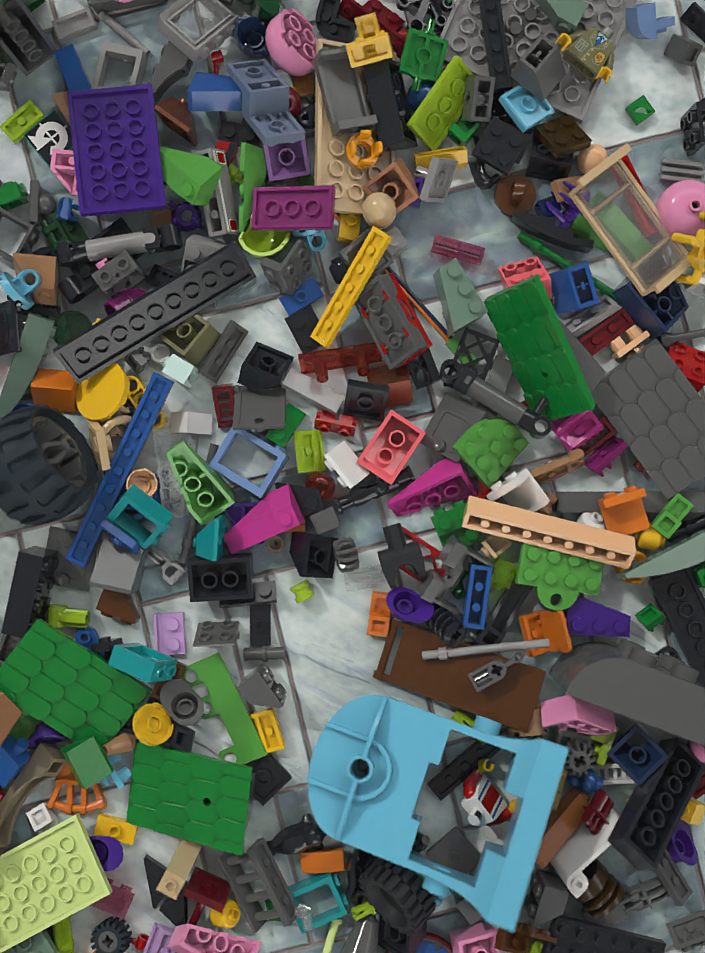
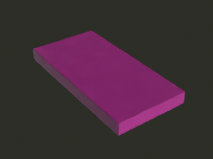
M334 185L253 187L251 230H333L336 187Z

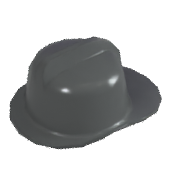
M172 679L161 688L160 702L178 724L189 726L201 719L204 713V703L186 681Z

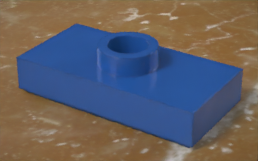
M313 277L301 284L292 296L285 294L279 300L290 316L322 298L324 293Z
M104 519L101 522V528L111 536L110 540L119 547L123 545L134 554L139 552L140 546L135 540L108 520Z

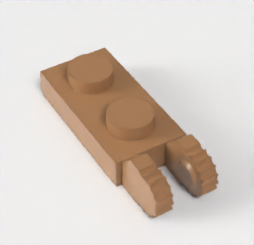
M578 448L571 450L568 455L562 458H555L552 462L543 466H536L529 472L540 486L584 466V451Z

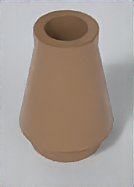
M123 732L107 744H104L102 748L107 757L131 752L135 747V739L133 735Z

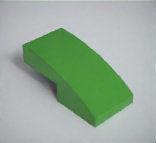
M676 493L667 501L651 526L669 539L682 524L680 521L694 505L681 494Z

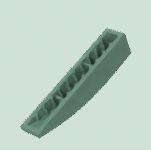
M32 312L28 313L19 339L22 352H15L0 395V418L12 411L32 381L42 357H47L50 346L46 344L49 337H54L57 328L53 326L54 320Z
M705 528L629 567V569L616 574V579L667 574L701 562L704 564Z

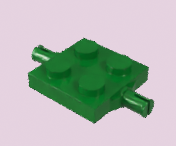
M432 18L427 20L426 30L419 31L413 28L407 30L398 67L399 73L413 78L410 91L414 93H419L421 81L435 84L441 75L449 41L439 38L433 33L436 20Z

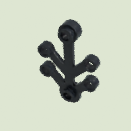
M397 0L396 6L401 11H405L411 4L421 2L415 18L409 21L406 31L409 28H415L419 31L424 30L423 19L429 6L436 20L435 28L438 30L443 29L447 18L442 14V11L450 12L454 6V0L448 3L450 6L445 5L447 3L445 0H442L440 6L437 0ZM400 1H404L406 5H402ZM437 20H441L443 24H439Z

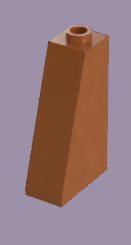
M571 788L551 807L535 859L542 868L547 866L582 823L581 816L585 811L582 806L587 807L591 798L587 794L579 792L576 788Z

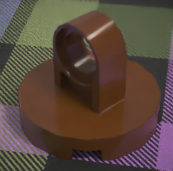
M510 175L503 178L494 193L495 204L502 214L509 217L514 212L527 213L533 207L536 199V190L533 183L522 175Z

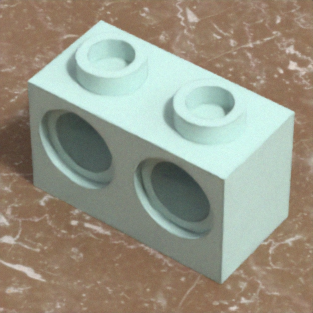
M172 354L171 357L168 356L162 365L164 368L162 370L163 373L189 388H192L200 375L198 368L175 354Z

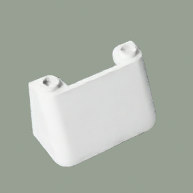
M614 808L611 809L606 819L609 825L604 823L597 835L591 834L585 824L581 823L550 861L569 891L576 898L583 894L588 887V880L582 870L611 845L607 839L620 817Z

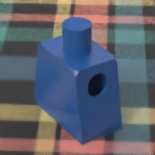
M10 735L0 746V785L2 788L17 777L30 759V754L26 751L29 744L24 738L17 740L14 736Z

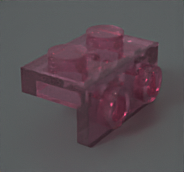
M107 878L113 892L92 903L91 906L125 919L135 896L131 892L133 888L124 884L117 887L112 885L114 880Z

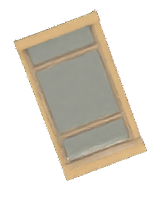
M626 143L576 181L578 186L570 191L568 195L639 293L644 297L653 291L657 294L660 293L687 270L691 263L687 261L688 252L682 243L671 240L672 236L662 224L657 208L621 158L632 150L628 143Z

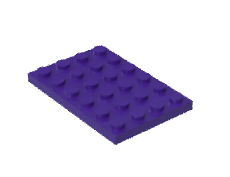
M152 84L68 91L67 97L81 217L166 209Z

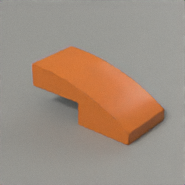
M374 590L372 592L367 635L387 637L391 612L386 604L388 592Z
M325 847L323 850H305L300 853L302 873H331L346 869L344 848Z

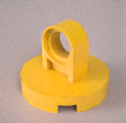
M149 703L140 707L135 712L132 720L135 736L141 743L148 746H157L167 741L172 735L174 725L171 724L170 714L160 703Z

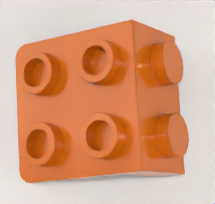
M636 485L623 488L624 492L616 494V491L603 494L604 498L597 499L606 530L628 535L649 528V521L642 502V497L647 496L645 488H637Z
M536 610L518 616L524 641L549 638L550 647L526 649L528 657H535L548 651L564 653L572 651L566 618L561 610Z

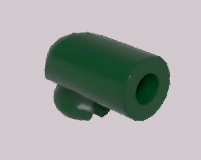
M464 569L455 584L450 587L451 593L456 599H462L465 596L462 581L468 572Z

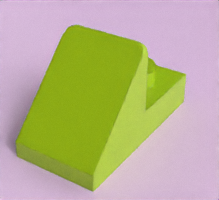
M617 725L616 732L601 736L586 734L587 737L597 741L592 746L594 750L592 755L596 757L595 762L604 766L608 757L607 752L611 749L619 729Z

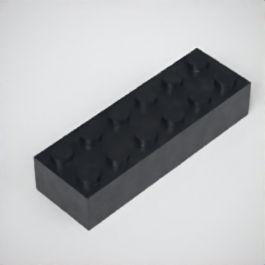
M678 737L659 742L658 745L669 758L640 786L636 785L607 839L637 871L656 870L705 770V764L700 762Z

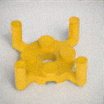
M704 211L700 212L699 220L705 221ZM699 229L696 236L674 232L671 237L672 241L693 246L687 255V261L691 263L694 269L692 276L681 274L674 281L697 285L702 273H705V229Z

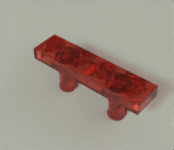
M370 342L298 354V360L302 374L315 373L317 382L325 383L328 381V370L356 366L359 376L369 375V364L382 362V354L376 343Z

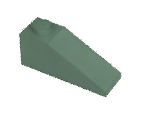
M536 0L553 26L558 28L561 33L566 34L575 32L589 5L582 0Z

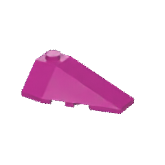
M446 458L427 470L390 499L387 504L396 516L420 512L423 507L434 506V508L441 507L440 504L465 501L469 496L474 497L478 495V492L463 461L461 460L460 463Z
M287 484L268 493L223 536L231 555L305 523L290 485Z

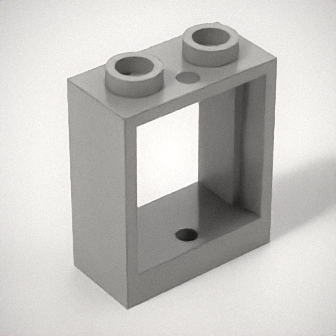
M103 41L92 89L106 88L103 85L109 59L134 64L130 86L142 85L148 60L144 51Z

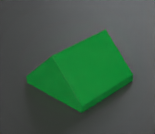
M96 735L60 748L78 785L85 790L114 771Z

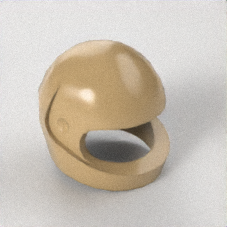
M383 192L372 193L365 199L362 205L364 220L370 227L375 226L378 229L390 226L396 217L394 200Z

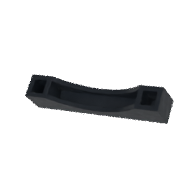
M515 574L486 617L484 630L478 629L473 637L474 640L480 645L501 643L519 608L534 586L515 583Z

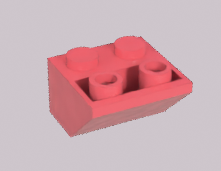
M531 257L523 261L498 267L503 289L539 274L549 299H552L551 278L538 257Z

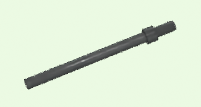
M210 444L206 459L208 464L211 463L217 453L219 445ZM193 515L190 518L186 537L183 538L181 544L183 548L179 562L187 564L190 550L193 549V539L198 524Z

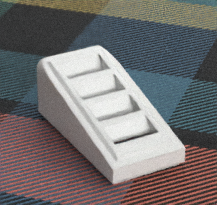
M615 761L605 762L604 766L597 763L593 764V770L597 772L599 777H601L600 769H604L605 779L603 780V785L635 783L622 769V776L618 777L617 768L620 767ZM608 768H612V771H613V777H612V778L609 777V770H608Z

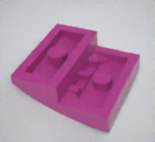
M585 411L551 420L552 431L558 436L568 451L577 449L605 428L592 411Z

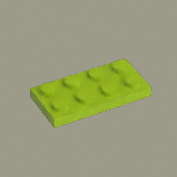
M460 56L452 58L406 124L429 151L438 149L447 136L449 128L457 122L463 113L467 76H472L473 73Z

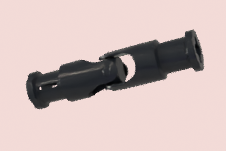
M408 465L406 469L400 471L392 485L387 483V489L380 493V488L376 483L386 481L378 478L371 481L367 486L357 487L349 491V494L333 499L341 515L345 510L354 506L356 508L362 506L372 498L377 499L400 489V486L415 481V477Z

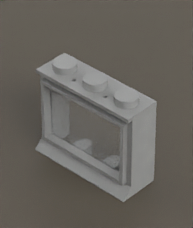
M177 0L159 14L158 32L196 64L201 59L207 58L214 48H219L229 36H234L236 20L239 19V15L232 13L219 0Z

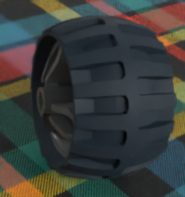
M34 405L15 410L0 418V509L9 518L20 521L24 525H41L66 517L77 510L91 496L99 482L98 465L96 464L92 449L86 442V438L75 427V424L70 419H67L59 410L52 409L48 405Z

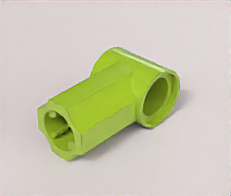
M51 604L48 607L47 623L55 628H64L66 626L87 628L90 622V610Z

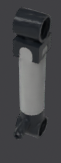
M167 224L160 226L159 229L157 226L142 228L143 231L79 242H58L55 244L58 264L60 267H74L83 262L114 258L124 250L131 255L145 252L155 254L178 250L183 247L180 227L177 224Z

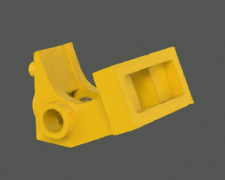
M376 13L354 18L359 37L355 38V42L346 44L351 68L393 57L388 32L385 33V30L381 31Z

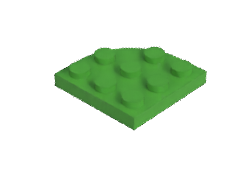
M499 418L483 419L472 425L452 448L481 483L490 489L526 448L529 442L512 423Z

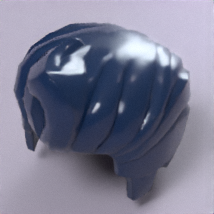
M252 15L237 19L234 38L239 49L248 57L261 58L262 56L266 58L270 55L265 39L267 26Z

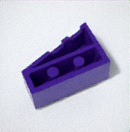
M578 596L569 608L562 610L566 618L569 635L630 637L631 616L581 596Z

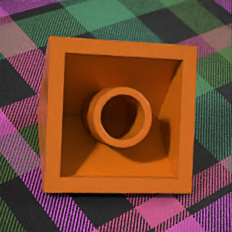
M39 368L30 385L34 405H48L50 408L59 411L77 413L76 391L78 384L66 370Z

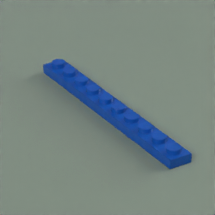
M156 372L153 373L110 463L111 469L107 470L65 559L83 568L87 567L104 531L100 524L117 504L126 485V480L141 454L173 387L174 381Z

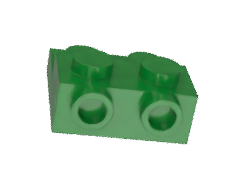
M464 500L453 503V508L438 509L433 512L434 516L430 517L443 548L452 534L463 540L468 546L484 540L480 531L462 527L464 509L467 503Z

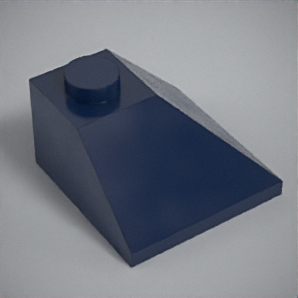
M637 723L607 752L638 786L669 758L663 749Z

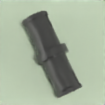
M262 646V648H244V661L262 660V662H267L268 660L277 659L286 660V647Z

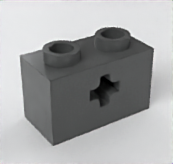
M467 76L462 120L490 122L495 77Z

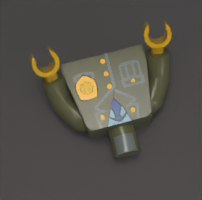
M604 26L600 32L591 27L587 31L581 30L569 35L562 33L555 42V44L562 45V52L565 51L562 59L592 83L595 79L601 77L605 80L604 83L607 84L612 75L614 54L612 52L614 44L610 41V38L614 35L613 30L609 26Z

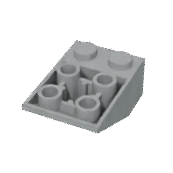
M192 234L186 239L181 272L226 246L228 243ZM218 301L214 302L208 307L216 309Z

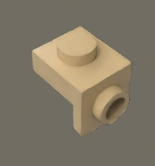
M490 535L481 542L482 548L480 550L488 559L492 557L494 560L513 543L508 538Z

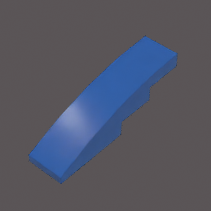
M70 44L55 51V57L69 91L92 89L91 82L74 45Z

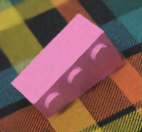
M569 694L540 702L542 727L544 728L558 725L559 729L566 731L567 727L576 728L577 733L596 736L616 732L614 711Z

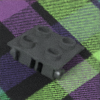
M225 620L223 622L205 621L198 623L193 647L235 645L236 639H240L238 631L239 621Z

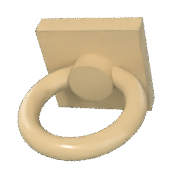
M121 415L113 417L103 426L97 421L86 420L91 449L95 455L96 464L102 471L111 469L110 461H112L115 455L112 452L109 431L118 424H129L132 416ZM147 441L141 451V454L144 452L147 446Z

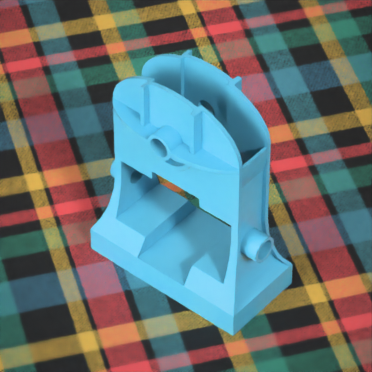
M364 695L344 705L326 723L316 743L307 777L310 806L316 822L330 837L425 875L422 887L429 892L447 897L449 889H453L467 899L487 922L514 932L569 748L538 736L527 738L500 736L498 734L502 724L477 715L472 728L387 696ZM451 729L513 752L503 788L506 792L518 797L503 845L485 840L474 876L411 853L422 819L421 816L414 814V809L430 762L436 765L440 764ZM361 759H364L369 764V773H365L360 768Z

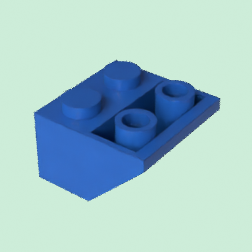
M587 261L549 273L557 315L599 303Z

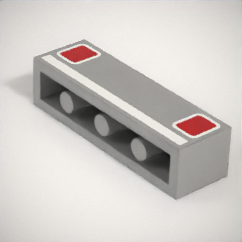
M207 148L194 152L197 155L210 157L224 167L208 205L204 206L209 237L226 238L238 235L239 225L225 150Z

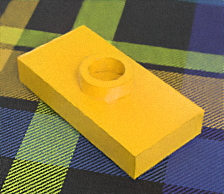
M339 214L337 241L349 244L359 236L360 215Z
M99 813L93 835L110 836L119 842L133 845L138 826L126 822L127 819Z

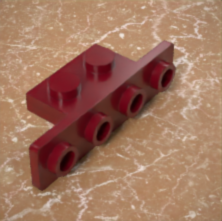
M355 0L341 1L339 14L349 22L355 23L354 18L375 12L381 31L385 30V33L388 32L392 50L401 59L406 38L399 34L398 31L403 28L406 21L378 0H369L363 6Z

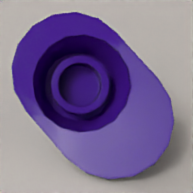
M406 587L393 588L386 597L388 608L393 616L400 621L423 623L428 621L434 613L432 603L423 600L418 593Z
M42 721L36 725L33 737L27 740L29 744L27 749H36L40 743L55 744L65 742L69 738L64 737L63 734Z
M680 819L666 849L675 863L684 862L689 866H693L698 861V853L688 823Z
M110 836L89 837L103 870L113 871L118 868L124 855L120 842Z

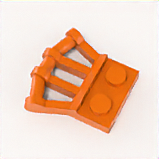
M66 762L55 779L56 786L47 804V808L51 810L55 808L65 812L66 815H73V813L87 815V813L96 809L102 810L107 808V801L100 783L92 785L97 801L88 804L89 788L85 790L81 787V804H74V785H78ZM63 785H67V804L57 800Z

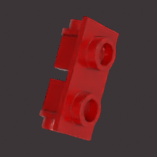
M317 411L314 429L324 433H338L343 437H354L358 419H354V416L340 414L339 420H335V415L328 411Z

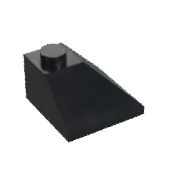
M256 341L241 366L237 383L256 391L280 384L294 357Z
M292 532L289 553L299 576L333 578L335 567L333 542L339 540V538Z
M380 914L378 946L390 953H415L426 936L427 920L413 936L412 934L408 936L406 933H400L398 928L395 930L391 927V923H386Z

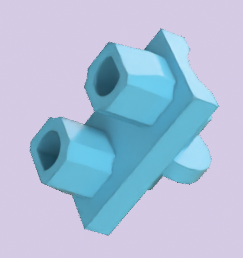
M119 754L107 757L112 768L115 763L122 759ZM124 766L117 772L113 768L114 771L108 775L111 776L118 789L124 787L123 783L132 776L127 766ZM108 776L99 781H102L106 787L111 784Z

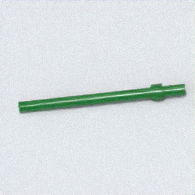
M522 231L519 233L517 239L530 246L529 249L535 253L538 251L563 268L574 265L544 246L543 242L539 239H533ZM592 276L595 288L618 302L612 294L614 290Z

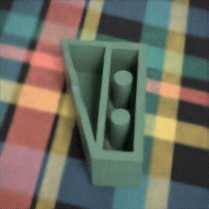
M457 258L438 268L433 277L443 309L442 315L447 326V336L450 337L481 319L489 311Z

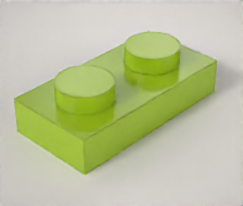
M28 100L2 123L0 128L16 145L24 138L23 135L45 118V116L31 100Z

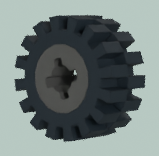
M113 917L106 918L95 927L91 934L94 936L91 938V943H95L91 946L92 950L97 949L95 953H124L132 942V938H129L132 935V931H127L130 928L129 924L124 926L125 920L122 919L119 922L120 917H115L114 919Z

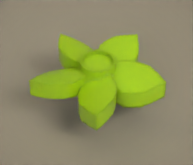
M230 163L229 176L231 187L235 182L240 185L241 182H244L241 177L240 168L236 169Z

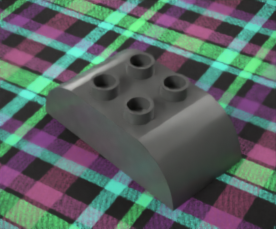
M621 638L618 647L605 642H586L572 647L571 652L563 653L549 672V675L566 694L705 746V687L696 681L700 672L686 666L685 662L664 653H660L658 658L657 655L646 651L644 646Z

